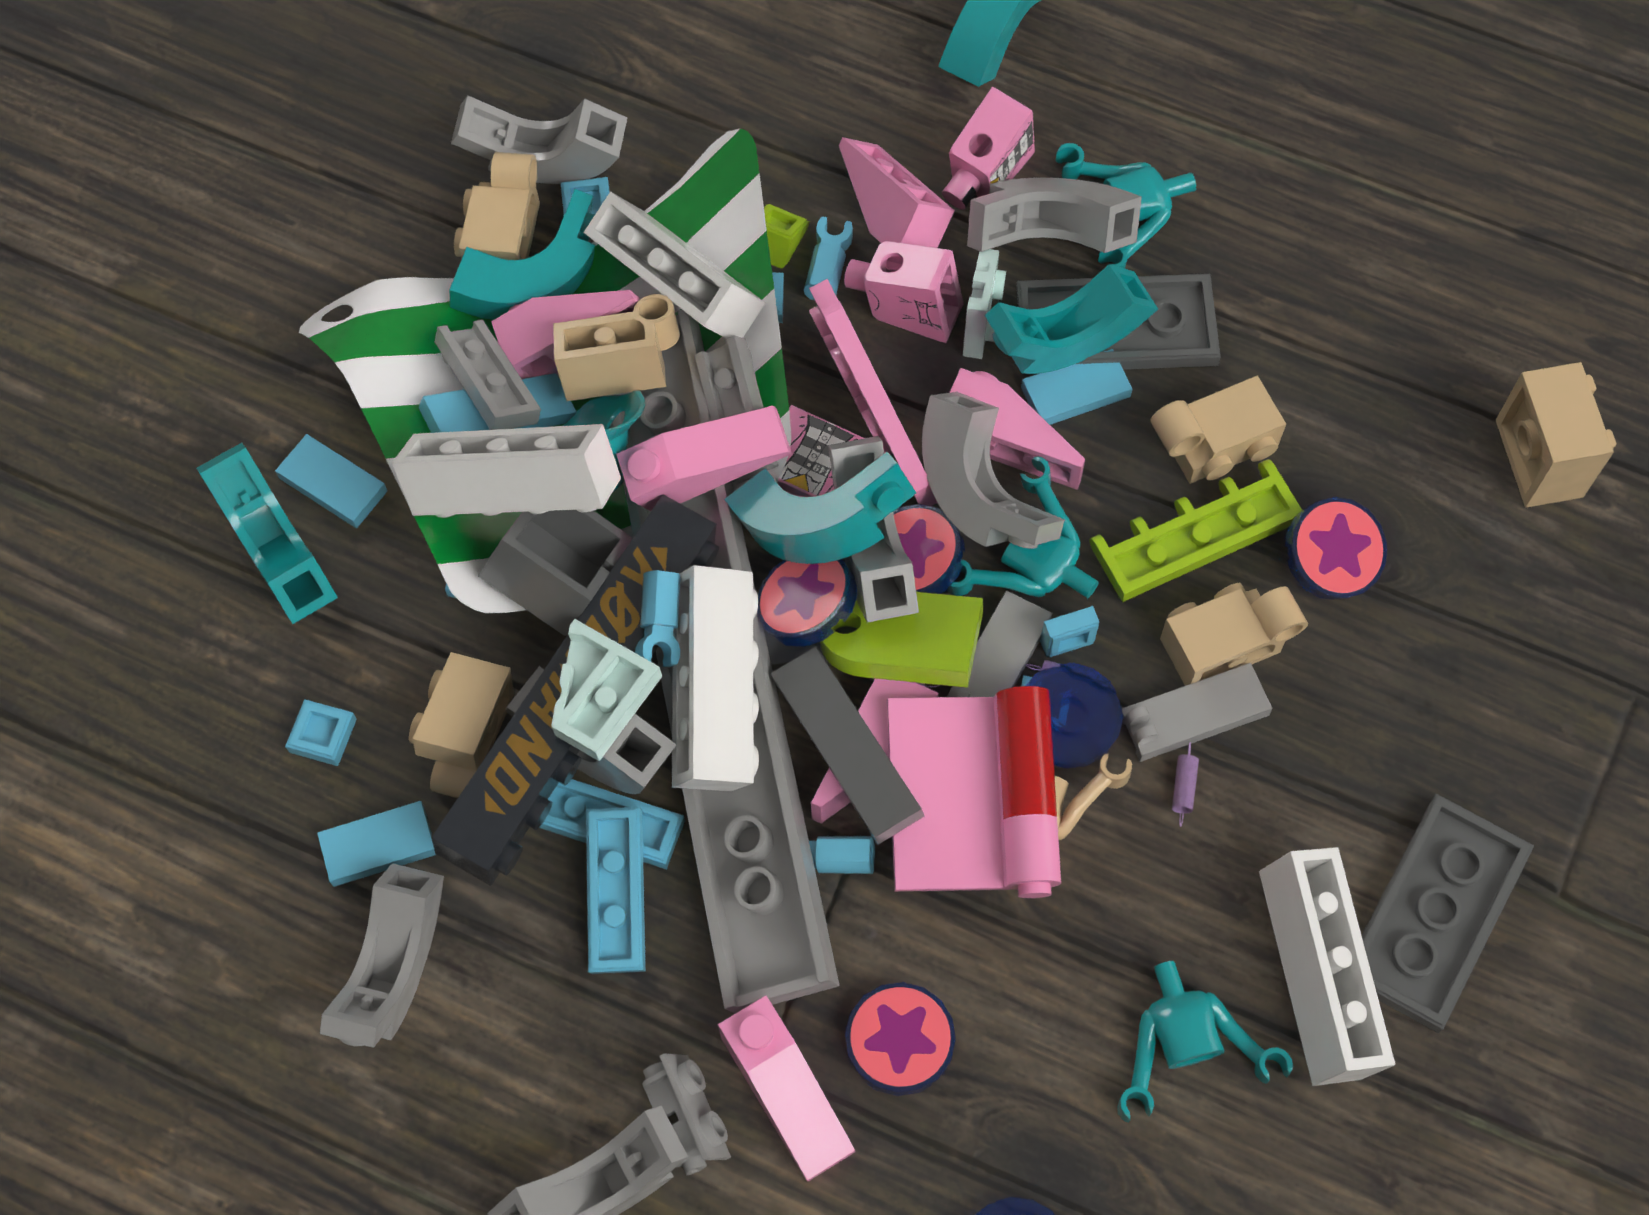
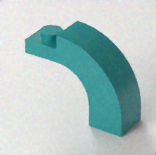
M967 0L952 30L938 67L978 87L995 79L1016 28L1028 10L1042 0Z
M577 189L574 190L556 237L546 249L532 257L521 260H506L466 247L449 289L450 308L476 317L495 320L507 313L514 305L522 304L531 298L573 294L581 285L593 264L595 244L590 243L591 238L584 233L595 214L591 213L593 195Z
M1109 264L1078 292L1054 305L1040 309H1025L998 302L984 316L994 330L992 338L995 344L1006 355L1012 356L1021 373L1039 374L1069 367L1102 352L1139 327L1158 310V307L1134 271Z
M243 443L234 446L196 468L292 624L338 598L316 559L294 529Z
M886 452L845 484L823 495L814 497L792 495L783 490L765 468L724 500L756 542L767 552L790 562L817 564L852 556L883 539L885 536L876 524L914 496L916 491L898 463Z

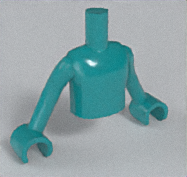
M1073 143L1061 145L1056 154L1055 161L1057 163L1071 162L1063 167L1061 174L1063 178L1077 179L1080 175L1105 179L1103 183L1105 185L1142 196L1139 221H1147L1138 228L1137 242L1107 253L1100 251L1099 263L1114 262L1116 264L1111 265L1125 268L1127 259L1152 238L1170 218L1172 209L1171 197L1196 191V181L1192 173L1164 180L1160 173L1146 162L1119 166L1085 162L1084 151L1080 146Z
M1037 456L1031 460L1034 468L1044 473L1040 478L1031 479L1023 473L1020 474V478L1026 491L1038 495L1047 513L1065 520L1060 539L1038 544V547L1034 549L1023 548L1010 543L1001 558V562L1019 574L971 569L967 561L962 559L955 560V567L959 572L966 574V577L961 582H952L947 577H942L944 586L950 594L963 596L972 590L974 584L1007 588L1030 596L1042 597L1046 593L1052 592L1062 582L1087 599L1093 594L1099 582L1075 566L1080 555L1081 542L1075 528L1050 487V466L1043 457Z
M1163 962L1156 965L1154 970L1164 998L1152 1003L1149 1009L1145 1010L1142 1014L1131 1087L1125 1090L1118 1102V1115L1123 1121L1130 1122V1111L1126 1106V1101L1131 1098L1139 1099L1143 1103L1148 1117L1153 1111L1154 1099L1148 1091V1085L1155 1054V1034L1162 1045L1169 1069L1192 1065L1223 1054L1225 1050L1216 1026L1225 1037L1255 1063V1075L1262 1083L1266 1084L1269 1082V1072L1265 1067L1266 1060L1278 1062L1282 1068L1283 1075L1287 1078L1293 1068L1292 1059L1283 1049L1277 1047L1267 1050L1262 1049L1237 1024L1215 994L1203 991H1184L1175 962Z

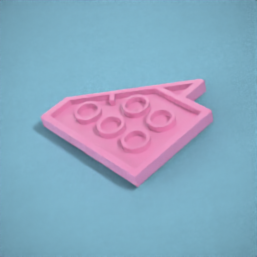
M828 279L810 287L809 289L817 306L810 309L809 312L872 436H879L881 438L884 453L888 452L890 455H894L901 470L916 491L914 496L920 508L926 509L938 503L930 488L927 474Z

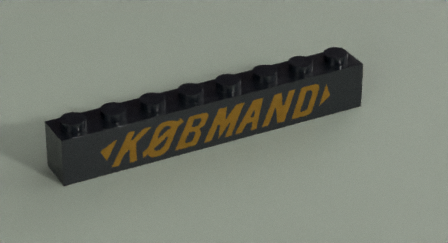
M663 494L578 621L635 653V648L639 640L644 637L645 628L640 627L644 572L659 570L680 574L693 565L710 567L719 551V546L715 544L717 524ZM569 634L431 837L435 854L489 886L493 884L499 873L507 876L514 868L523 851V847L518 844L529 827L537 830L542 825L553 803L548 798L558 783L565 786L570 782L581 763L582 758L577 755L580 750L555 736L551 727L555 703L559 700L562 690L559 681L562 665L567 663L571 641ZM654 644V646L652 647V654L658 648V645Z

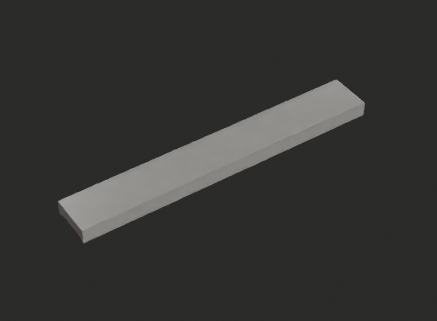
M682 309L678 310V315H676L680 332L679 340L671 348L661 351L665 365L666 387L641 390L645 399V409L628 429L627 449L661 433L711 421L695 359V354L704 351L699 322ZM625 411L620 412L612 422L613 428L623 424ZM624 481L633 536H635L651 511L630 500ZM728 482L681 503L717 524L715 544L719 546V551L710 567L751 572L741 521L724 500L734 492L733 483ZM759 604L753 619V641L758 646V662L753 671V693L757 695L759 702L758 715L753 723V741L759 754V765L754 776V783L734 791L682 788L724 1009L735 1014L766 995L772 1005L840 986L776 684L771 676L773 670ZM658 646L656 655L662 674V687L672 733L673 666L663 667L664 654Z

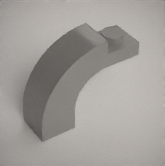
M467 95L460 105L451 144L489 159V171H491L492 158L495 152L535 155L537 161L536 183L560 184V182L590 179L606 171L619 158L627 117L584 99L567 117L554 121H534L517 117Z
M1020 178L990 184L988 195L971 199L967 246L982 252L1020 239L1043 237L1069 240L1107 253L1137 242L1142 196L1105 184L1066 178Z
M959 392L931 395L922 433L923 462L932 493L949 520L966 536L985 547L1009 541L1023 548L1034 549L1038 547V544L1060 539L1065 520L1013 498L1002 488L993 472L990 460V442L999 408Z
M879 436L828 445L834 484L832 491L845 484L884 454L883 442ZM891 512L876 524L885 537L867 549L845 558L857 603L867 622L919 613L913 565L901 545L894 515Z
M540 666L509 703L506 708L507 713L514 716L544 669ZM634 714L600 761L580 750L577 755L582 759L578 770L616 790L629 794H639L673 751L676 744L638 715Z
M392 863L373 885L369 921L358 961L344 988L323 1012L320 1034L338 1038L347 1045H365L373 1048L381 1038L392 1040L411 1005L427 960L437 922L444 876Z
M661 1105L644 1111L609 1143L583 1160L555 1174L516 1187L491 1209L488 1215H619L672 1179L674 1176L671 1171L683 1162L688 1155Z

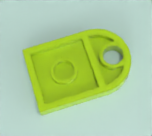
M854 591L842 595L834 611L824 621L819 623L821 650L826 660L832 666L853 676L968 688L983 615V598L916 592L919 613L867 622L859 608ZM843 626L857 628L856 631L848 634L835 632L836 629Z

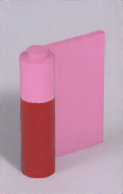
M1019 686L1000 690L994 697L888 698L889 760L922 808L925 816L892 836L894 891L1018 889V897L1021 898L1051 896V887L1061 884L1049 690L1038 686Z

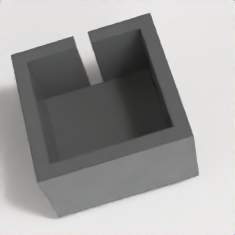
M554 510L541 514H532L529 511L522 512L501 539L478 577L566 636L569 632L570 624L574 619L578 620L633 538L595 511Z

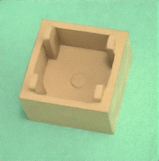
M1582 362L1522 372L1496 418V423L1525 508L1583 498L1614 453L1613 449L1616 446L1613 432L1605 429L1593 396L1596 391V385L1593 377L1586 375Z

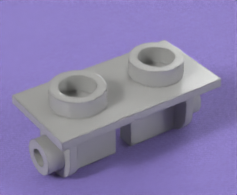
M660 1055L659 1057L662 1062L653 1064L643 1070L646 1080L642 1085L652 1108L662 1105L667 1117L676 1113L679 1119L672 1127L676 1131L688 1157L677 1167H683L685 1174L691 1175L707 1167L705 1160H727L731 1158L725 1143L728 1139L727 1130L718 1114L711 1111L703 1092L706 1087L705 1079L698 1065L690 1060L688 1055Z

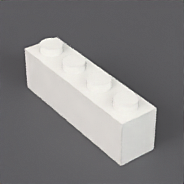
M612 192L608 194L584 231L587 236L656 290L667 296L697 322L726 339L732 336L743 338L765 305L763 300L649 214Z
M603 424L413 434L392 462L413 516L436 515L437 517L444 518L455 514L474 513L493 516L502 512L527 511L532 514H541L554 510L591 512L596 509H603L621 479Z
M693 565L680 573L678 628L673 630V636L678 641L681 652L678 664L673 666L672 742L676 744L672 751V787L734 791L754 783V776L759 765V754L753 741V723L756 721L759 710L758 697L753 693V671L758 662V646L753 641V619L758 609V595L756 590L753 589V572Z
M1336 847L1290 851L1260 870L1259 874L1312 1086L1361 1080L1394 1066L1395 1061L1339 849Z

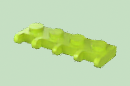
M1270 459L1260 462L1258 469L1263 479L1240 490L1231 477L1220 480L1219 489L1223 497L1195 510L1187 497L1184 496L1175 500L1174 505L1179 517L1155 528L1149 529L1141 516L1130 520V527L1135 536L1110 548L1100 534L1090 538V546L1121 601L1129 600L1301 522L1304 512L1274 463Z

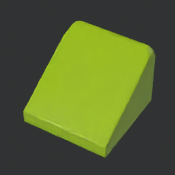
M767 204L764 207L771 265L784 268L807 231L810 221Z

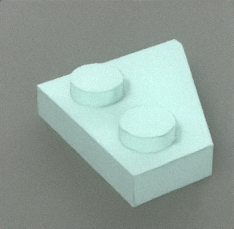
M988 249L982 252L979 251L972 284V296L969 297L963 348V356L982 359L985 341L994 342L992 338L994 330L984 315L991 309L993 299L1002 300L1006 271L997 270L998 250Z
M574 619L570 624L568 633L571 641L567 663L562 665L559 681L562 689L561 695L555 703L551 727L555 736L600 761L661 679L662 674L659 666Z

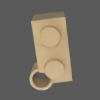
M495 152L491 163V183L480 182L479 186L473 185L472 189H466L463 199L465 222L463 228H457L454 238V251L457 257L462 259L466 247L506 260H521L529 257L540 206L536 189L537 161L535 155Z
M651 294L638 300L633 312L553 323L554 361L566 401L666 387L665 365L661 351L674 346L680 336L672 301L667 296Z
M1258 375L1189 404L1184 400L1171 402L1159 409L1150 419L1168 454L1175 457L1189 484L1205 477L1207 480L1218 479L1227 474L1234 465L1251 459L1252 462H1257L1269 457L1278 449L1286 427V422Z
M1235 583L1220 590L1211 601L1199 606L1195 602H1190L1174 609L1166 619L1160 640L1184 685L1187 686L1248 663H1257L1280 653L1285 641L1301 633L1308 626V622L1288 587H1279L1260 596L1257 589L1245 591L1241 583Z
M451 652L443 671L436 670L434 672L428 690V705L424 714L418 712L415 715L409 732V742L414 744L415 754L436 760L430 781L432 792L458 798L493 747L506 716V708L514 697L510 667Z

